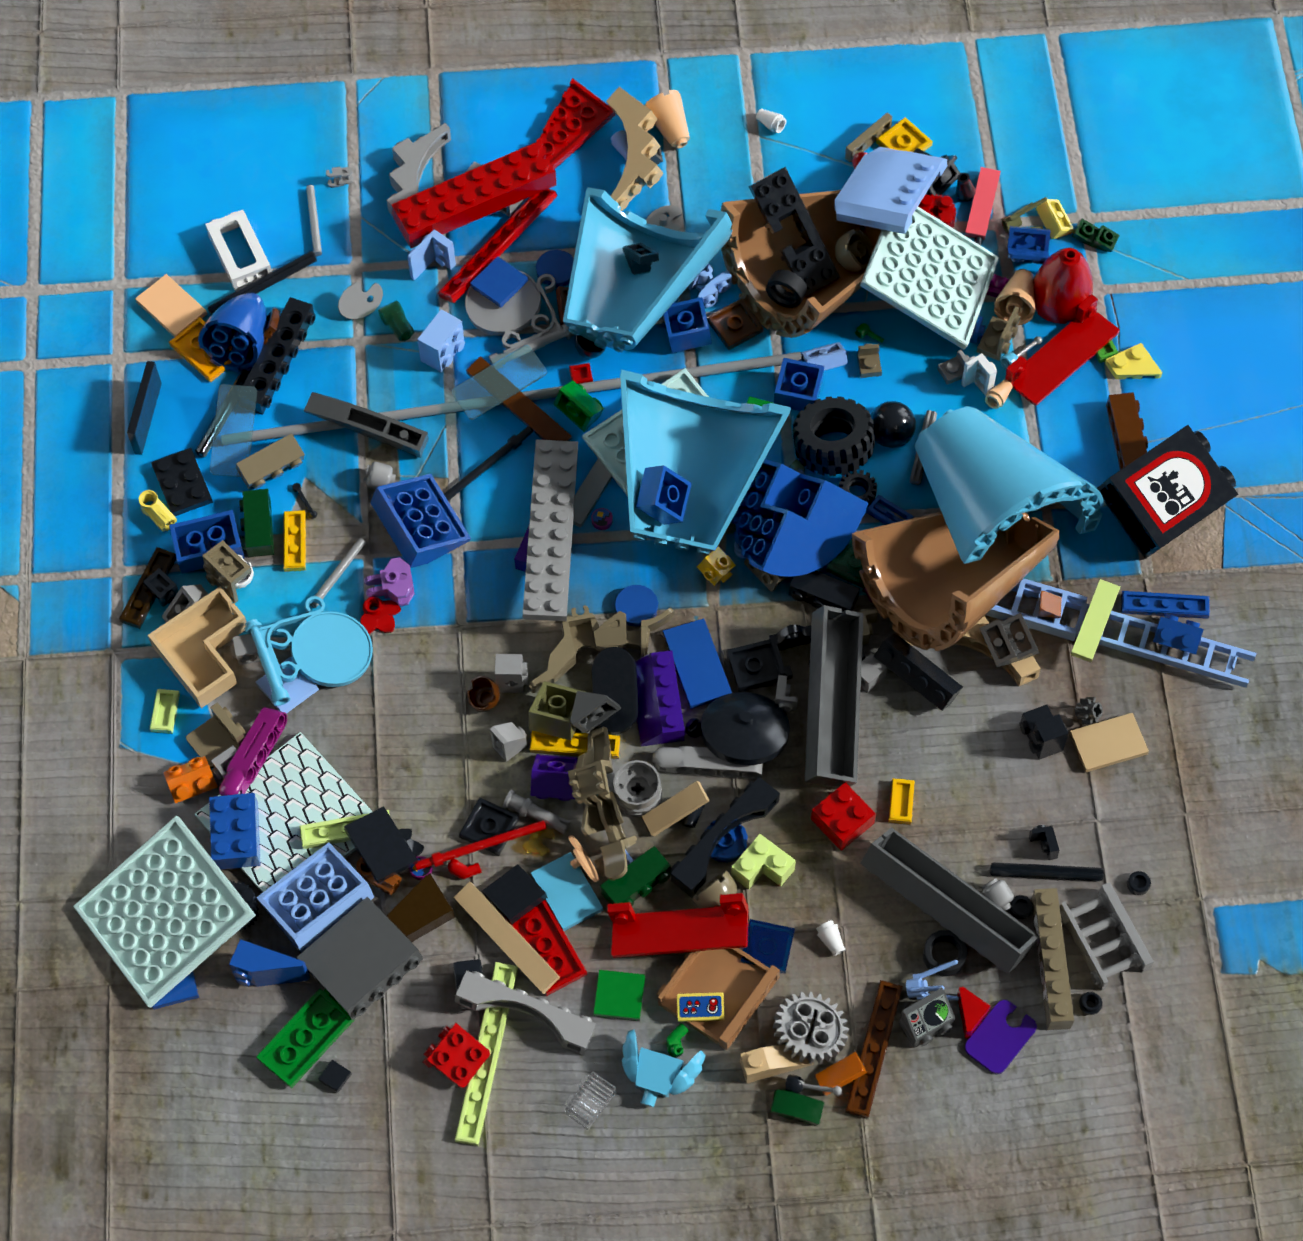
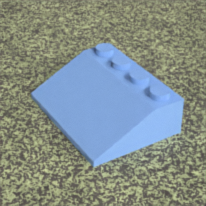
M328 842L256 898L288 939L302 953L366 897L372 900L374 895L364 878Z

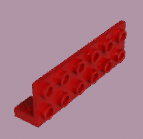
M1091 294L1077 308L1076 318L1032 357L1026 360L1020 356L1007 367L1005 380L1010 381L1013 389L1034 406L1042 402L1119 334L1120 329L1097 312L1098 299Z
M743 893L720 895L721 907L635 914L630 902L608 904L607 913L613 923L611 955L613 958L745 948L748 945V904Z

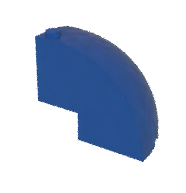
M764 459L732 518V523L736 524L734 537L737 545L741 546V554L755 568L772 575L785 577L808 574L828 564L846 547L852 538V533L856 532L862 517L865 515L868 502L826 480L801 474L781 463Z

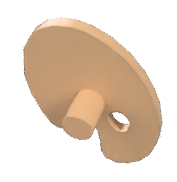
M573 835L568 836L569 841L575 848L573 852L576 858L570 861L572 867L576 869L582 866L594 882L599 881L598 873L582 845Z

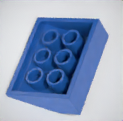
M432 474L376 488L370 503L404 560L410 565V568L428 564L471 540V537Z

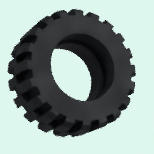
M830 396L824 400L817 399L813 404L809 403L806 405L804 411L801 410L793 423L796 457L803 466H807L808 470L812 472L817 471L819 475L829 474L830 477L836 476V474L847 475L849 471L854 472L859 469L860 465L863 466L873 454L875 439L871 415L860 403L856 404V401L850 398L845 400L844 397L837 396V398H832ZM830 432L848 434L847 437L836 441H826L819 438Z

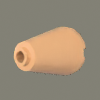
M670 90V94L665 96L663 93H660L647 101L645 106L658 119L654 125L672 147L682 148L688 144L687 141L690 137L681 95L677 90Z
M1026 269L1015 271L994 303V312L998 318L1008 321L1015 306L1019 307L1018 315L1021 316L1018 325L1026 324L1032 320L1035 313V293L1033 287L1034 276L1030 271Z

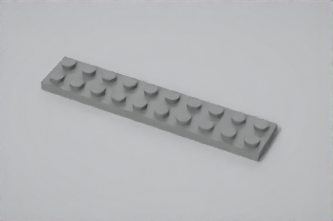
M536 439L523 619L567 621L578 442Z

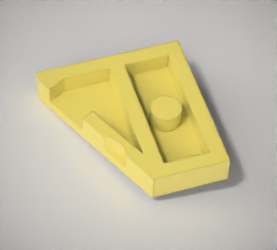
M1142 343L1105 360V365L1115 379H1142L1143 376H1154L1155 379H1158L1162 376V371Z

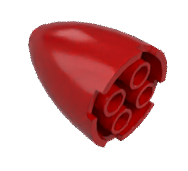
M1064 248L1053 253L1039 268L1033 280L1037 314L1047 321L1067 324V321H1072L1076 318L1078 306L1091 294L1093 295L1091 269L1087 260L1076 249Z

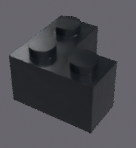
M1047 704L1022 714L1019 723L1020 729L1024 735H1027L1030 750L1033 754L1036 753L1039 760L1064 750L1069 732L1060 714L1053 716Z

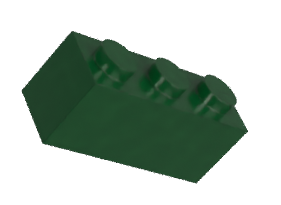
M268 489L242 491L243 499L239 500L240 512H244V518H240L241 530L245 531V537H241L242 548L247 550L248 557L274 555L272 510Z
M653 846L627 865V872L623 877L615 880L608 879L600 885L601 894L609 904L630 902L631 906H633L635 900L639 897H646L658 883L663 884L670 878L671 865L658 849Z

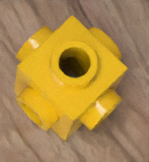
M718 546L715 551H712L701 561L697 568L715 586L719 581L726 582L733 575L730 571L736 565Z

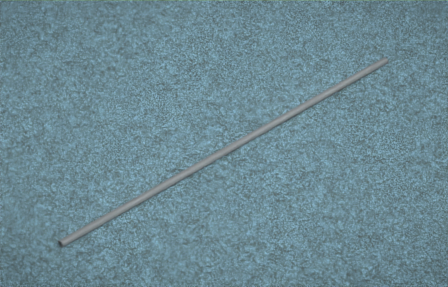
M800 352L686 369L694 378L782 365L783 358L802 361ZM683 369L643 374V376L647 378V381L665 382ZM620 378L580 383L587 393L621 388ZM563 386L524 391L522 393L531 401L556 398ZM493 396L379 413L395 420H404L501 406L502 404ZM324 420L221 435L222 444L225 446L280 438L291 433L294 436L342 429L344 427Z

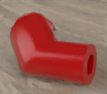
M452 859L448 862L449 872L462 880L482 873L478 862L470 866L462 864L457 859Z

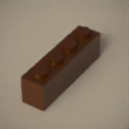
M1134 392L1109 395L1106 403L1120 470L1145 454L1148 448L1147 436L1143 435L1144 422L1142 418H1139L1138 414L1140 405L1139 401L1135 400Z

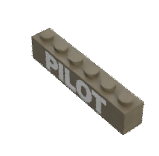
M1057 888L1034 889L1031 897L1033 903L1032 912L1035 934L1039 936L1036 944L1047 1030L1071 1029L1074 1015Z

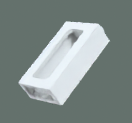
M244 210L232 212L225 217L214 219L205 224L208 236L235 291L272 272L268 259ZM238 227L241 228L256 259V263L241 269L236 266L222 236L223 233Z

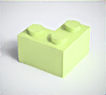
M759 834L733 864L731 876L748 890L762 874H765L779 886H782L794 872L796 860Z

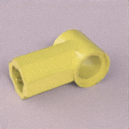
M145 490L139 495V503L143 514L149 516L162 532L170 530L169 525L175 524L177 519L158 499L157 494L152 490ZM149 501L154 502L151 505H145Z

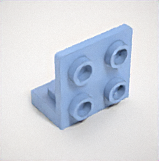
M435 229L430 234L425 235L422 242L416 248L411 249L407 257L410 276L413 280L434 260L439 265L446 266L450 270L456 265L453 242Z

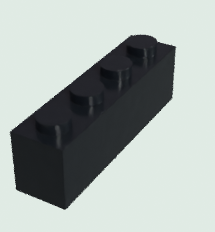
M895 632L883 641L874 654L876 659L941 711L954 701L963 688L962 685Z

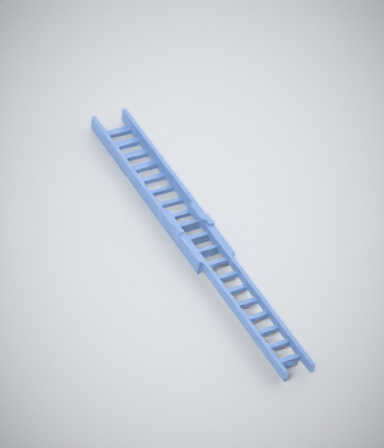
M852 538L843 561L833 559L824 568L861 578L859 571L863 570V567L852 564L854 558ZM1023 578L1011 590L1017 592L1012 610L995 605L986 614L993 618L1006 620L1021 613L1018 612V607L1023 594L1026 597L1038 598L1033 616L1021 613L1028 629L1031 628L1074 641L1079 634L1090 604L1086 603V596ZM1041 591H1047L1062 597L1061 617L1065 606L1080 611L1075 628L1059 624L1061 618H1055L1054 622L1038 618ZM1111 611L1109 619L1123 623L1118 641L1102 636L1099 645L1241 687H1247L1249 679L1230 673L1235 668L1237 657L1254 662L1255 652L1201 637L1199 646L1208 648L1204 665H1198L1187 661L1189 652L1186 651L1183 653L1182 660L1166 655L1168 649L1166 645L1162 646L1161 653L1144 649L1149 631L1156 633L1158 624ZM1128 625L1144 629L1139 647L1123 643ZM1214 650L1229 654L1225 672L1209 668Z

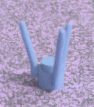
M953 960L923 973L913 974V979L906 980L908 997H917V1000L930 995L928 994L929 991H936L940 988L944 989V986H928L927 981L922 980V978L956 965L958 961ZM946 995L948 1000H959L958 996Z

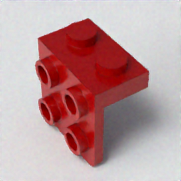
M457 1023L450 1027L446 1025L438 1034L440 1040L436 1045L431 1044L423 1053L426 1057L422 1063L428 1068L434 1066L457 1086L464 1088L490 1056V1051Z

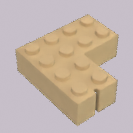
M218 587L148 634L152 647L200 708H203L237 684L234 672L216 650L231 641L233 637L245 631L246 618L234 603L232 604V600L221 587Z

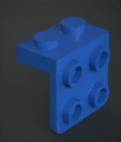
M1010 226L1007 244L1008 258H1012L1014 262L1032 260V263L1043 264L1050 257L1048 250L1051 230Z
M1166 613L1164 617L1160 616L1153 642L1196 654L1204 630L1199 628L1200 623L1186 620V624L1178 622L1179 617Z

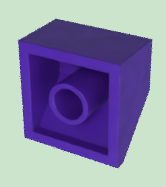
M536 754L531 772L530 796H536L538 799L551 797L558 798L561 801L575 800L572 796V786L569 784L568 771L576 769L578 758Z

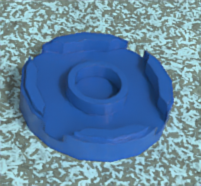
M556 249L545 252L536 263L537 277L539 278L544 274L552 275L555 278L556 288L569 284L574 258L563 250ZM545 280L543 284L551 285L552 282Z
M627 586L616 597L615 610L616 613L621 611L626 614L627 625L639 627L641 626V620L651 619L657 615L658 600L654 592L645 586Z
M715 820L712 823H710L707 829L711 830V828L715 825ZM739 825L728 832L714 848L710 858L725 863L737 860L747 848L748 836L745 828Z

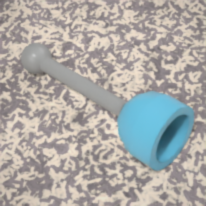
M1039 336L1035 337L1032 343L1017 354L1006 353L1000 358L1001 365L1007 370V367L1017 360L1018 357L1036 344H1041L1042 338Z

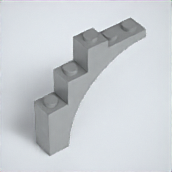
M446 123L435 127L430 133L419 137L413 143L407 138L392 147L393 159L400 166L389 173L391 186L397 191V193L387 199L388 211L392 216L391 204L418 193L419 182L429 160L441 147L451 141L450 127Z

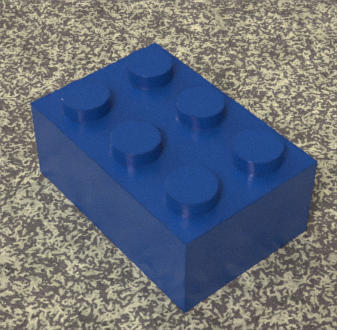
M233 510L169 525L177 562L182 574L203 569L204 560L202 555L222 540L237 555H241L243 559L245 558Z
M255 793L209 797L212 860L220 870L261 866L259 811Z

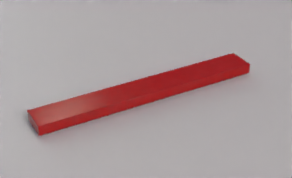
M547 189L531 196L438 292L439 297L455 303L471 286L470 283L497 256L499 257L557 197L556 191Z

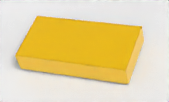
M892 778L888 823L911 825L915 780Z

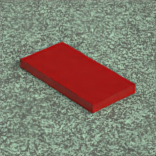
M546 899L512 924L520 935L560 976L545 992L546 996L587 975L586 969Z

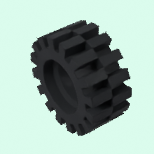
M856 470L852 472V475L848 472L846 477L843 475L839 482V488L850 493L849 489L851 486L859 485L864 487L866 490L865 494L856 497L868 502L867 507H869L876 498L877 483H875V478H870V473L868 472L864 475L863 470H860V473H857Z

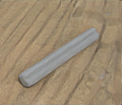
M926 411L922 430L927 429L936 421L937 413L935 411ZM916 452L910 483L920 485L924 468Z

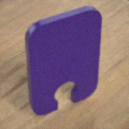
M1001 1000L995 1005L965 1044L966 1053L993 1074H1001L1006 1070L1037 1029L1036 1021L1027 1014L1023 1017L1019 1027L1009 1026L1006 1022V1017L1012 1014L1017 1006L1008 1000Z

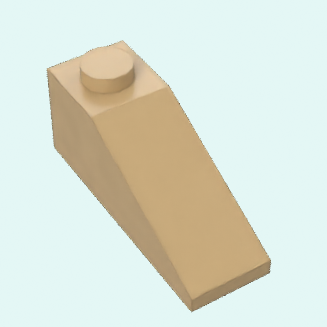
M785 1044L762 1047L740 1054V1064L746 1084L814 1065V1062L809 1064L808 1058L800 1062L799 1055L792 1058L791 1050L784 1052Z

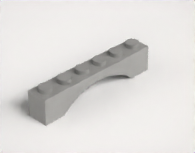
M466 970L455 995L454 1003L474 1011L503 1007L526 1012L548 1026L562 1047L584 1055L596 1023L592 1022V1019L587 1016L574 1015L565 1007L559 1006L557 1008L552 1006L543 998L538 997L535 999L530 997L521 989L513 990L508 988L505 983L499 980L491 981L486 979L483 974L477 971L469 972Z

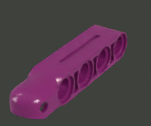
M267 707L262 708L228 765L227 774L219 788L221 796L236 795L239 791L240 794L246 793L287 724V714L285 712Z

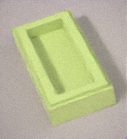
M157 689L150 725L151 732L173 734L180 697L179 691Z

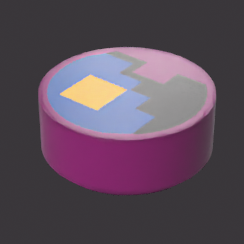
M605 508L595 510L591 516L592 525L598 530L609 529L613 523L612 513Z
M418 856V857H416V858H417V860L419 861V860L425 859V858H427V857ZM415 865L409 867L411 875L417 880H422L426 875L432 874L433 871L432 866L418 871Z

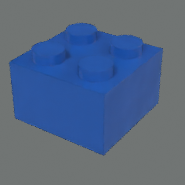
M702 297L673 303L664 313L672 353L712 344Z
M783 358L774 392V404L791 407L792 410L804 411L806 405L809 403L813 404L819 398L825 366Z
M664 465L645 468L636 508L663 525L681 523L684 519L692 483Z

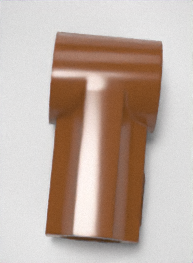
M362 858L358 860L356 864L357 872L367 883L376 886L389 895L396 892L402 880L400 876L394 875L377 884L371 872H362L367 867Z

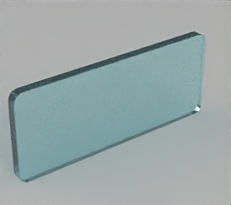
M524 345L453 388L452 395L468 418L474 420L547 374V370L529 345Z
M222 384L219 387L210 464L212 475L241 477L236 469V463L249 457L251 453L257 389L253 386Z

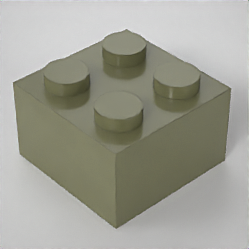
M544 681L529 710V730L571 741L577 728L572 725L570 720L576 693L581 690Z

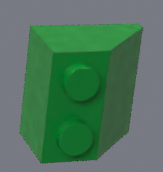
M575 381L564 385L559 390L553 403L583 432L601 416L604 409L598 399L592 398L586 389Z

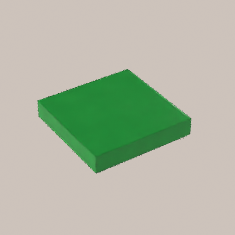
M599 970L594 1016L640 1021L645 974Z

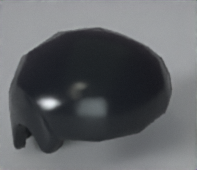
M576 335L575 348L581 356L593 359L605 351V349L597 347L594 342L581 335Z

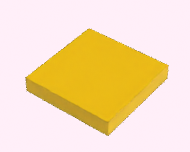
M906 117L876 139V143L880 147L914 152L917 148L926 151L933 143L930 138Z

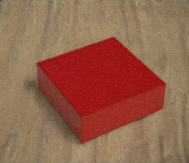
M590 363L569 366L571 381H575L577 384L593 382Z

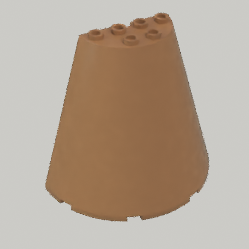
M841 190L799 194L840 278L804 297L801 304L795 308H786L778 305L766 292V284L775 271H790L786 261L781 259L783 255L780 250L789 245H792L793 249L806 243L801 237L802 234L797 229L795 221H793V215L781 220L780 223L783 229L772 234L770 229L764 225L766 221L755 199L722 203L721 211L726 212L732 222L730 230H733L729 240L721 248L726 269L732 275V284L738 285L742 292L739 298H742L759 323L766 329L773 328L779 336L794 338L810 332L861 288L860 284L866 269L856 272L844 269L835 257L836 242L843 234L850 230H861L872 243L873 247L870 248L872 254L882 229L838 221L836 219L834 200ZM780 285L786 291L792 292L787 287Z
M942 512L852 533V542L855 558L861 560L863 570L859 571L861 579L881 616L884 619L889 617L894 623L892 625L893 630L910 644L924 650L933 648L935 651H939L954 645L1055 548L1059 540V530L1036 517L1030 519L1026 512L1022 513V518L1007 530L1001 531L999 529L996 532L997 537L994 539V543L989 547L981 560L966 564L962 562Z

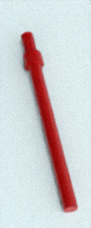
M542 820L441 854L440 851L433 853L431 857L419 860L415 864L416 870L418 871L433 865L437 867L443 865L445 861L547 829L546 824Z

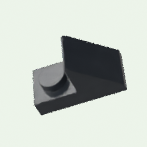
M642 243L622 246L630 270L634 275L650 272L652 262L659 261V253Z

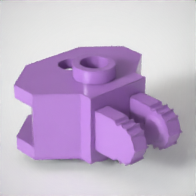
M400 557L391 559L385 569L380 570V574L367 576L364 579V584L369 586L382 584V586L367 589L366 596L368 597L384 596L385 599H390L399 606H405L409 604L415 595L410 565Z

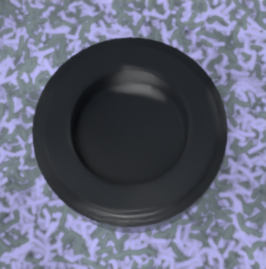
M1142 871L1133 872L1127 881L1129 891L1135 895H1144L1151 886L1150 877Z
M1018 895L1011 901L1012 907L1009 910L1013 917L1026 919L1031 915L1033 903L1027 896Z

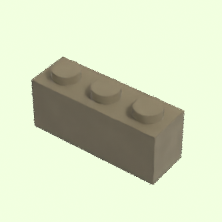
M291 433L236 463V469L248 490L252 487L258 489L266 483L265 480L271 477L276 479L284 474L285 469L289 467L294 469L301 465L305 454Z

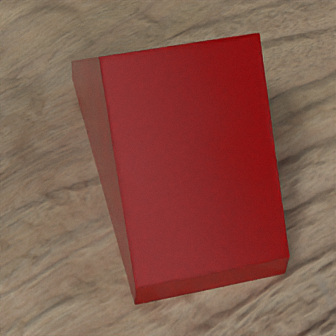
M959 987L957 992L959 997L958 1004L964 1038L967 1039L971 1037L987 1016L990 1005L965 987Z

